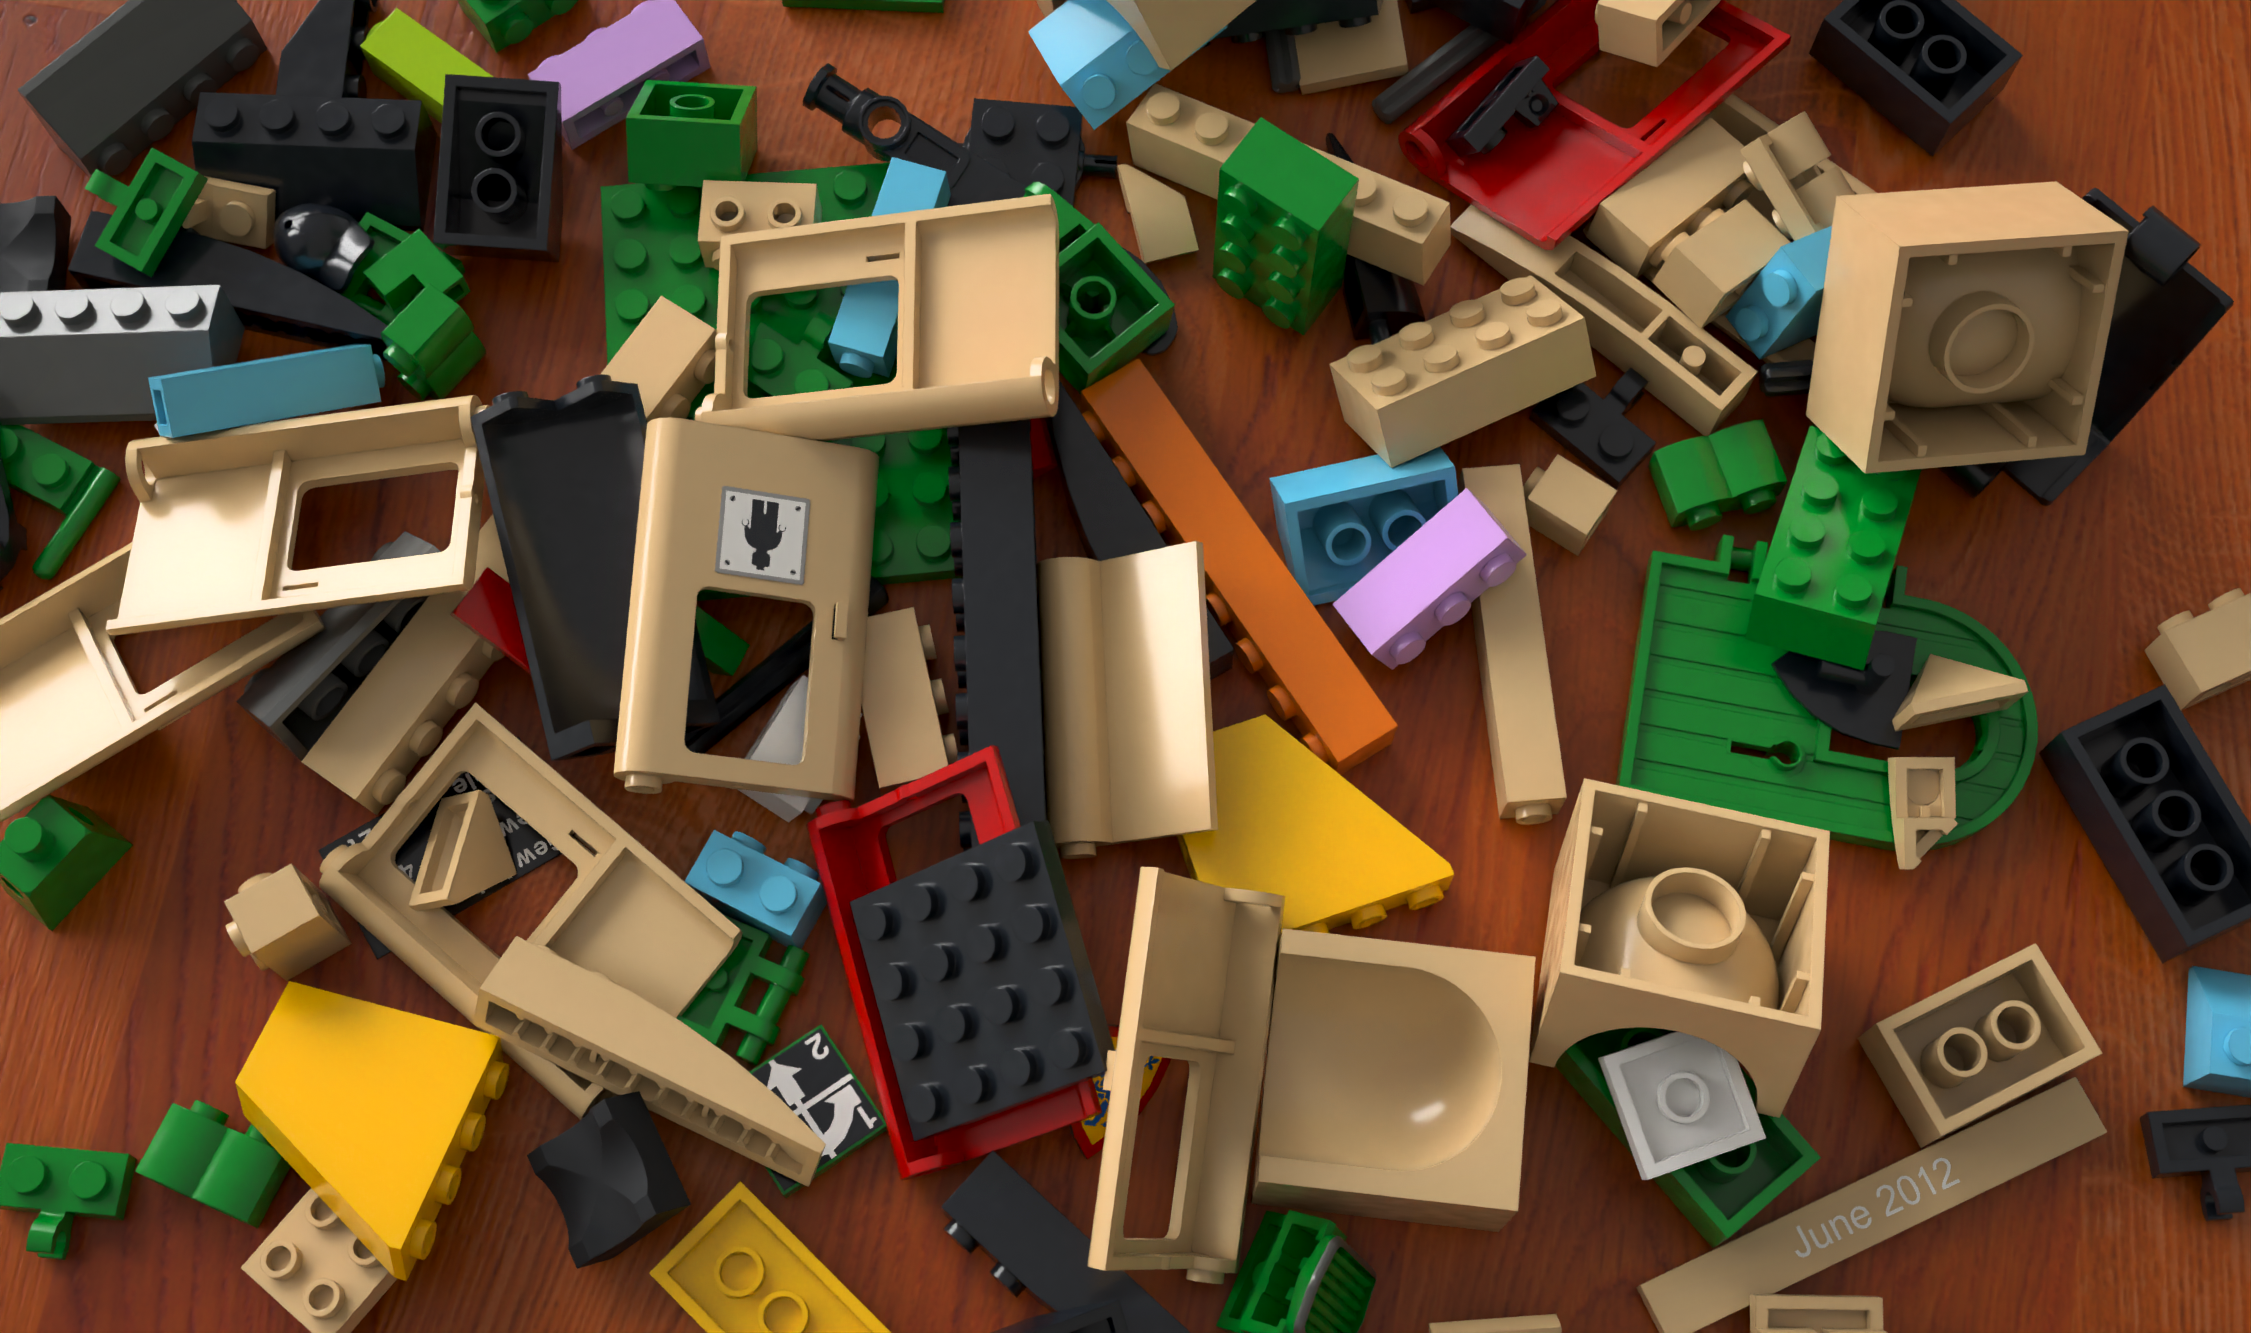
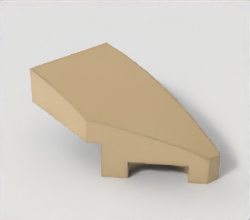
M1128 164L1118 165L1116 169L1127 213L1131 215L1141 260L1145 264L1197 252L1199 248L1185 196Z
M1955 757L1888 758L1891 819L1899 869H1915L1921 863L1920 858L1943 835H1948L1958 824L1954 820L1956 818Z

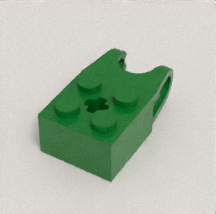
M1033 182L1024 189V197L1051 194L1057 209L1059 221V372L1081 395L1082 390L1125 366L1167 332L1175 304L1099 222L1097 224L1092 223L1047 185ZM1096 310H1098L1099 312H1101V313H1097V314H1092V313H1094Z

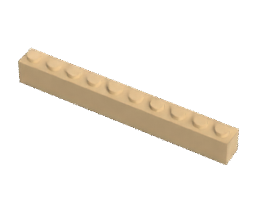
M660 296L601 374L610 375L612 381L638 384L647 423L657 418L672 417L686 419L690 412L692 401L705 384H710L715 380V337L717 331L665 297ZM493 514L479 531L474 583L487 567L509 583ZM468 591L430 595L301 761L375 815H378L384 805L392 803L403 791L406 784V776L421 757L428 755L436 748L442 738L443 728L458 709L465 707L474 698L479 688L480 679L493 662L505 656L450 615Z

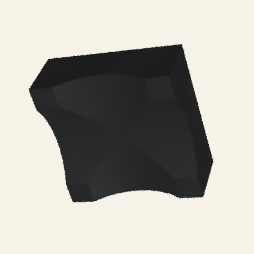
M36 196L21 202L0 203V293L65 290L71 216L56 196Z
M640 1091L603 1099L592 1107L589 1113L573 1127L540 1145L527 1155L535 1175L550 1189L562 1210L568 1229V1250L577 1269L614 1258L691 1205Z

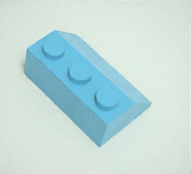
M1067 0L1029 30L1031 38L1057 82L1094 130L1170 72V70L1158 67L1152 54L1135 30L1106 0ZM1227 25L1224 28H1222L1218 33H1216L1213 37H1211L1207 42H1205L1201 47H1203L1210 40H1212L1223 30H1225L1227 28Z
M1441 447L1393 468L1377 454L1269 478L1277 531L1288 570L1313 606L1337 601L1458 496L1455 466Z
M2197 966L2189 968L2183 1087L2251 1098V975Z

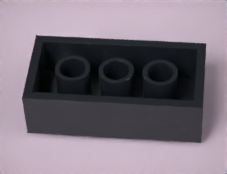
M2165 684L2060 732L2039 752L2162 964L2251 922V825Z

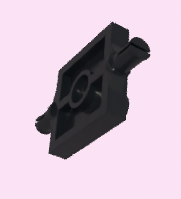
M974 98L971 128L964 139V143L959 144L1026 187L1033 182L1045 184L1074 207L1076 192L1083 181V176L1116 179L1118 155L1085 153L1082 141L1084 116L1077 107Z

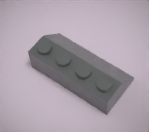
M129 0L21 86L18 91L57 146L90 178L95 169L112 177L122 173L136 156L153 142L166 137L172 131L175 124L198 106L200 92L216 93L220 87L236 74L250 68L256 62L258 56L267 50V47L252 19L236 0Z
M221 285L1 292L0 423L2 425L156 420L148 377L236 363L245 327Z
M404 531L395 542H388L379 548L371 561L432 554L441 551L434 545ZM429 596L328 608L320 616L326 629L284 653L270 668H264L253 675L245 686L244 694L236 702L253 720L302 761Z

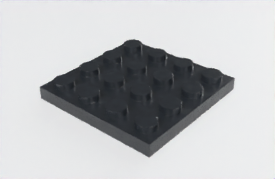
M1032 821L850 902L914 1141L936 1137L1104 1075L1105 1071H1107L1108 1050L1115 1051L1049 821Z

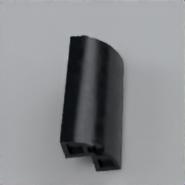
M605 374L593 375L579 380L576 383V390L556 400L529 398L528 393L525 391L503 393L492 399L493 405L470 417L551 761L578 759L616 752L647 420L638 384L612 381L611 376ZM696 619L685 735L721 723Z

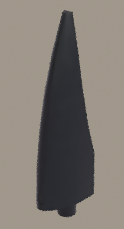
M1327 133L1325 140L1328 153L1354 163L1335 135ZM1347 254L1343 275V296L1354 340L1370 339L1371 345L1391 337L1393 334L1399 333L1403 327L1409 324L1425 321L1424 312L1413 281Z

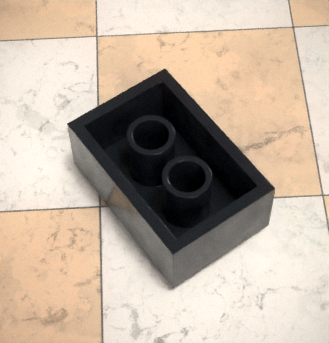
M1843 0L1823 19L1809 51L1813 58L1932 157L2004 89L2023 56L1956 0Z

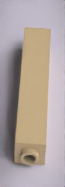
M1520 464L1462 468L1457 485L1458 495L1468 488L1489 508L1527 554L1516 564L1514 573L1506 581L1497 586L1489 587L1471 602L1499 819L1516 817L1518 824H1540L1551 820L1552 814L1559 813L1567 798L1521 468Z

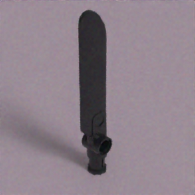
M829 63L817 72L809 84L803 98V106L811 111L818 108L842 123V131L865 145L867 152L874 158L883 162H889L892 157L946 171L951 192L947 207L1024 197L1025 185L908 112L906 106L898 99L891 96H881L870 88L861 91L837 75V68ZM883 120H893L901 125L899 131L890 138L881 139L872 134L874 126ZM1124 249L1168 296L1162 282L1147 265L1131 252ZM1175 309L1173 310L1168 331L1141 352L1142 354L1149 356L1162 354L1172 345L1178 332ZM1096 310V311H1095L1094 313H1092V314H1097V313H1101V312H1099L1098 310Z

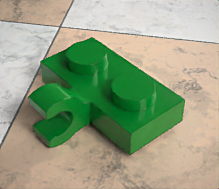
M151 148L130 186L95 169L84 189L117 207L96 242L95 247L152 277L208 179L199 172L154 148Z
M820 310L808 324L799 345H796L761 322L749 338L748 386L764 397L854 388V383L823 363L828 355L832 353L828 341L835 319Z
M6 1143L0 1168V1209L40 1213L29 1230L26 1251L38 1253L40 1258L65 1260L69 1250L74 1216L124 1220L137 1159L125 1153Z

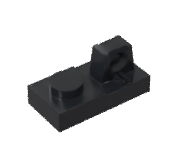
M1537 55L1516 62L1445 142L1459 157L1479 152L1485 155L1505 137L1507 130L1503 125L1512 115L1528 128L1539 126L1558 105V101L1542 80L1544 75L1550 70L1549 67Z

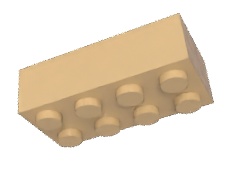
M1532 275L1525 278L1511 279L1496 291L1475 300L1459 302L1444 314L1425 322L1409 324L1403 327L1398 334L1373 345L1359 346L1350 351L1346 357L1329 364L1344 421L1391 468L1596 377L1585 317Z

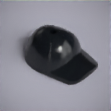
M314 203L301 204L283 212L274 224V246L277 256L283 265L301 272L339 294L347 290L358 266L374 246V239L350 214L332 206Z

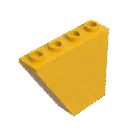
M1266 714L1213 731L1218 830L1176 836L1191 879L1226 888L1253 890L1285 896L1281 934L1283 928L1330 934L1329 929L1350 922L1353 929H1361L1384 920L1387 917L1386 910L1407 903L1410 910H1417L1433 905L1444 898L1442 892L1448 890L1454 877L1450 863Z
M289 981L235 1083L243 1114L390 1274L394 1278L407 1281L416 1260H425L431 1251L437 1230V1224L434 1221L442 1204L450 1205L457 1194L462 1175L460 1165L467 1150L474 1152L481 1142L486 1124L484 1113L490 1100H498L503 1094L509 1076V1064L503 1063L500 1037Z

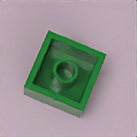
M646 80L626 117L628 183H643L651 190L668 191L678 186L701 187L702 190L703 180L745 181L758 149L757 86Z

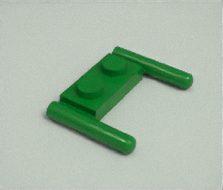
M1 424L0 453L9 487L66 516L32 566V570L38 578L51 580L55 577L121 479L110 470L98 467L92 461L22 425Z

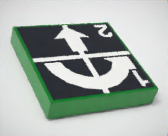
M822 1024L750 1071L755 1078L777 1095L826 1144L813 1180L887 1130L885 1119ZM765 1166L785 1198L805 1186Z

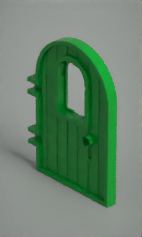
M1723 535L1716 547L1714 561L1653 550L1647 564L1616 785L1830 831V840L1896 851L1890 808L1888 761L1829 751L1832 728L1814 718L1789 694L1771 665L1789 651L1745 639L1754 594L1766 561L1768 542L1757 541L1753 549L1733 546L1734 536ZM1897 565L1893 569L1885 596L1887 597L1886 608L1881 610L1876 630L1917 638L1909 688L1913 685L1929 655L1933 654L2025 680L2028 693L2008 709L1970 716L1975 727V746L1969 759L1955 769L1956 818L1954 820L1958 824L1948 835H1943L1928 850L1930 851L1957 844L1980 832L1999 817L2016 799L2024 787L2035 759L2038 743L2037 712L2026 676L2014 656L1999 638L1971 616L1940 602L1905 595L1908 567ZM1730 569L1748 572L1747 584L1727 580ZM1731 745L1767 752L1765 756L1781 752L1789 757L1791 764L1782 763L1776 756L1765 759L1732 753Z

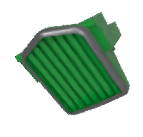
M1266 1210L1216 1326L1227 1333H1358L1364 1322L1375 1286L1376 1272L1346 1243L1347 1236L1334 1222L1289 1210L1287 1215Z

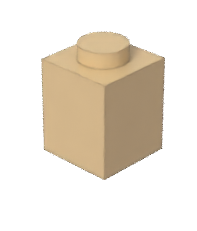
M1557 454L1546 471L1536 467L1523 486L1528 525L1578 556L1608 513L1617 490Z

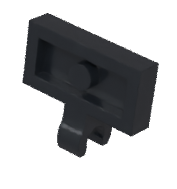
M1632 368L1617 381L1604 400L1584 383H1580L1540 401L1532 409L1529 418L1616 490L1648 457L1656 444L1654 440L1624 417L1643 397L1644 392L1642 390L1648 384V381Z
M2251 1105L2147 1112L2140 1117L2152 1179L2201 1175L2200 1201L2206 1221L2230 1220L2233 1218L2232 1214L2245 1212L2243 1194L2238 1184L2236 1173L2251 1172Z

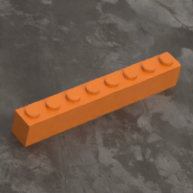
M1138 358L1082 390L1081 414L1129 488H1132L1141 501L1142 508L1158 533H1163L1171 546L1193 541L1203 543L1206 606L1218 625L1222 627L1226 624L1238 641L1234 644V647L1244 667L1251 674L1258 671L1270 689L1267 690V696L1279 717L1284 721L1291 718L1303 735L1299 739L1300 743L1340 775L1391 745L1398 727L1397 723L1141 360Z

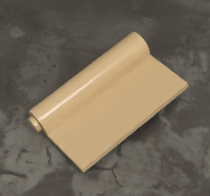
M1193 541L1103 561L1083 557H1058L1038 562L1037 587L1047 821L1050 823L1056 848H1060L1061 858H1092L1097 856L1096 847L1218 830L1203 543Z

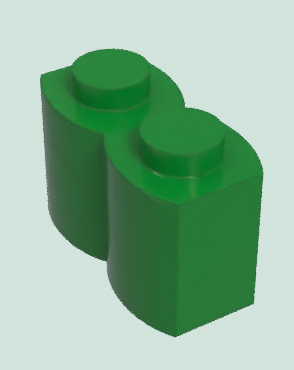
M431 283L381 332V337L388 347L383 352V355L401 372L397 376L398 381L421 401L427 396L434 400L444 399L486 355V350L473 332V323L460 305Z
M1763 419L1740 423L1717 431L1709 436L1690 438L1668 445L1655 451L1648 464L1671 528L1688 525L1692 531L1701 530L1716 524L1723 518L1721 513L1725 511L1742 509L1744 514H1754L1770 508L1777 502L1776 497L1780 495L1787 483L1786 476Z
M195 1100L190 1110L172 1103L135 1172L258 1229L291 1166L253 1125L250 1124L244 1135L224 1126L229 1115L206 1103Z

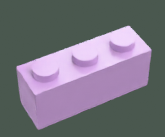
M648 0L636 6L631 14L609 27L593 31L583 42L561 55L547 58L536 70L530 72L528 77L529 80L554 81L561 84L562 136L573 150L625 119L646 80L687 82L711 66L702 36L676 1Z
M1466 488L1332 605L1370 654L1393 670L1399 664H1405L1416 658L1425 648L1426 641L1443 626L1454 624L1463 618L1469 611L1471 602L1485 590L1506 581L1514 573L1516 564L1527 554L1489 508Z

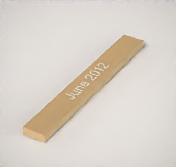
M2076 1077L2071 1078L1651 1279L1636 1288L1659 1333H1693L1749 1306V1294H1774L2107 1133V1130Z

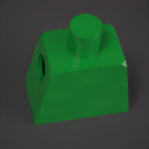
M48 795L42 798L25 817L14 820L7 827L4 839L0 842V884L8 895L44 926L53 931L133 844L89 807Z

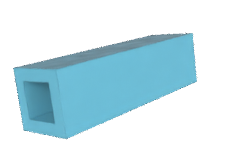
M892 157L872 216L947 207L951 192L946 171ZM889 280L847 286L828 341L835 363H839V367L845 372L862 378H870L872 373L885 377L890 376L897 355L898 281Z
M351 344L148 377L159 435L176 438L381 402L379 388H383L385 385V373L382 361L378 354L372 353L371 345Z

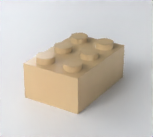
M2036 943L1876 1023L1857 1038L1921 1148L2077 1069L2102 1054L2101 1049Z

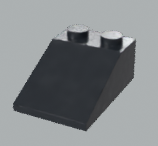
M445 74L433 243L449 255L559 262L563 217L561 84L554 81Z

